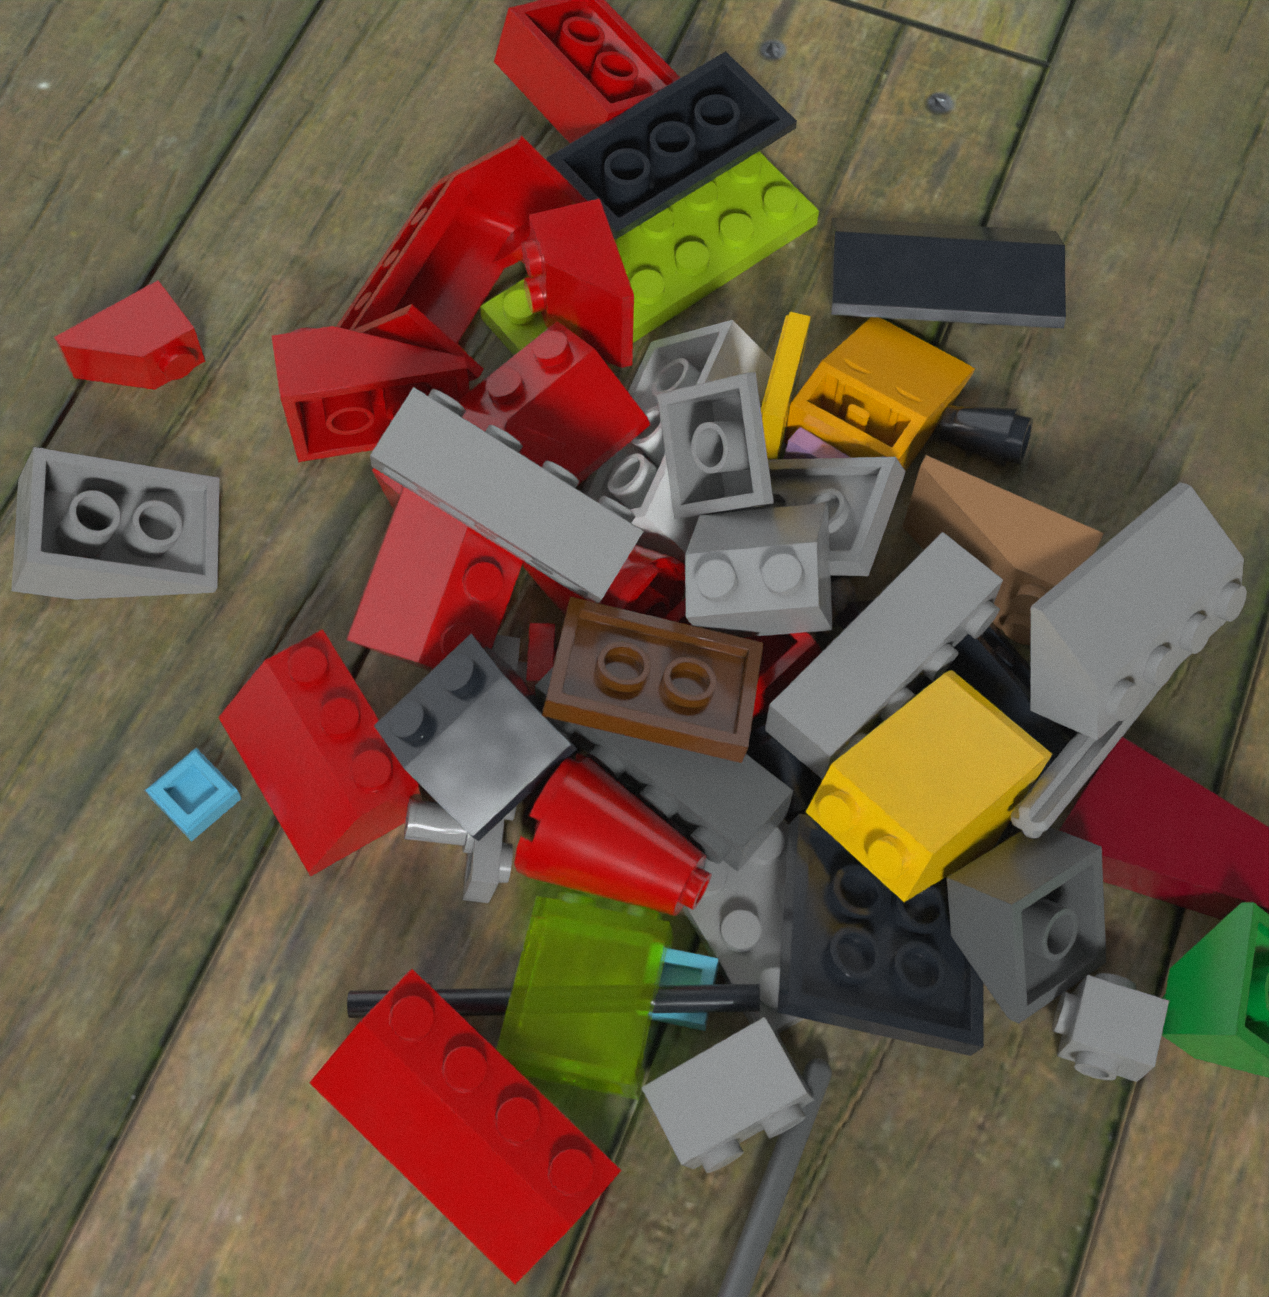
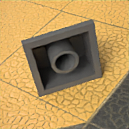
M1051 827L1038 838L1026 837L1023 831L947 877L951 936L1008 1019L1018 1024L1106 963L1101 846Z

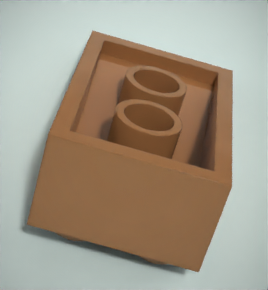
M927 455L920 466L903 523V528L923 550L943 532L1003 579L994 602L1000 608V611L992 623L995 627L1003 630L1010 639L1023 645H1031V606L1095 553L1104 534Z

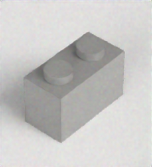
M766 1017L641 1087L681 1165L691 1169L702 1165L706 1173L716 1171L739 1158L744 1153L739 1143L758 1132L765 1130L768 1138H772L799 1124L806 1118L801 1108L815 1100L775 1026Z

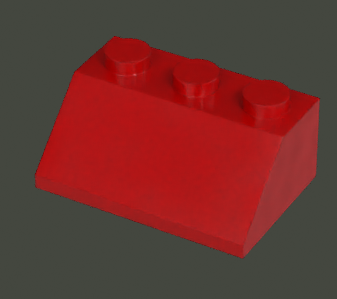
M538 0L509 7L494 58V63L569 143L574 142L681 78L605 0Z
M323 629L266 659L218 717L310 877L404 824L409 799L422 801L418 782L403 768L374 727L379 719Z

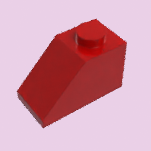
M159 280L54 337L68 370L75 379L156 390L172 380H178L187 376L196 366L205 362L195 328Z

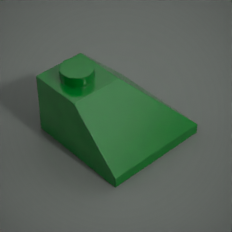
M1254 902L1240 903L1169 968L1166 994L1162 997V999L1169 1000L1162 1036L1195 1059L1269 1078V914Z

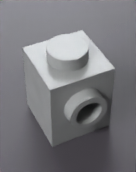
M1107 973L1097 974L1095 977L1087 975L1072 994L1063 992L1059 999L1052 1025L1053 1032L1062 1034L1057 1056L1075 1062L1074 1068L1078 1072L1092 1078L1114 1080L1116 1076L1138 1082L1155 1067L1169 1000L1137 991L1134 982L1118 975Z

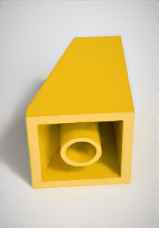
M950 670L941 675L834 761L822 780L806 813L905 902L994 848L1011 821V812L1031 789L1052 756V753L954 671Z

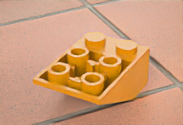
M871 317L820 362L790 403L784 443L788 444L791 436L801 427L850 458L896 457L906 472L942 420L948 405L953 404L973 375L975 368L882 318Z

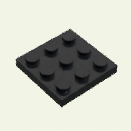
M799 813L789 824L777 1013L972 1056L984 1047V983L951 936L947 877L903 902L813 818Z

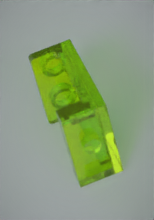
M560 892L557 894L556 899L536 896L496 1050L524 1076L639 1100L645 1075L641 1062L667 949H672L674 944L670 922L661 920L662 915L657 911L637 905H625L622 907L621 912L598 908L594 900L576 893Z

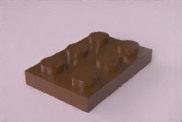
M570 597L542 716L742 763L749 745L763 643Z

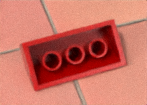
M558 321L457 401L466 410L505 418L566 443L559 466L573 474L579 480L578 485L650 426L646 414L595 348ZM373 468L372 472L394 510L403 486Z
M466 410L462 418L484 432L489 425H493L513 436L523 446L519 453L540 467L543 466L545 461L559 465L566 443L505 418ZM403 486L346 641L429 672L470 634L492 649L523 560Z
M412 968L356 1025L309 1082L346 1121L514 1285L572 1228L622 1171Z

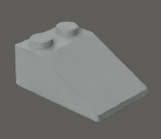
M34 447L18 479L11 591L74 600L214 593L218 587L219 478Z

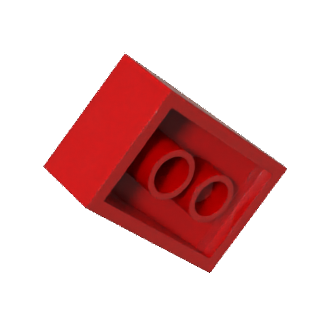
M335 326L317 329L305 327L296 329L291 333L271 336L280 399L298 462L374 450L413 387L427 396L432 389L448 395L455 401H458L470 391L465 357Z

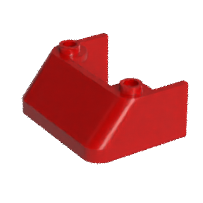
M523 136L510 141L441 178L427 191L336 327L465 357L468 381L479 378L484 368L471 358L458 342L503 270L519 261L525 264L521 243L530 240L529 214L578 204L587 200Z

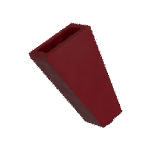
M1121 737L1101 764L1059 831L1102 847L1103 882L1220 920H1223L1240 903L1254 902L1269 914V827L1124 737Z

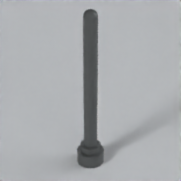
M812 1059L805 1066L802 1077L815 1100L801 1108L806 1116L803 1121L778 1136L717 1297H749L832 1076L831 1066L824 1059Z

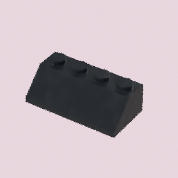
M725 51L547 157V161L587 201L600 199L613 237L618 239L795 130L797 120Z

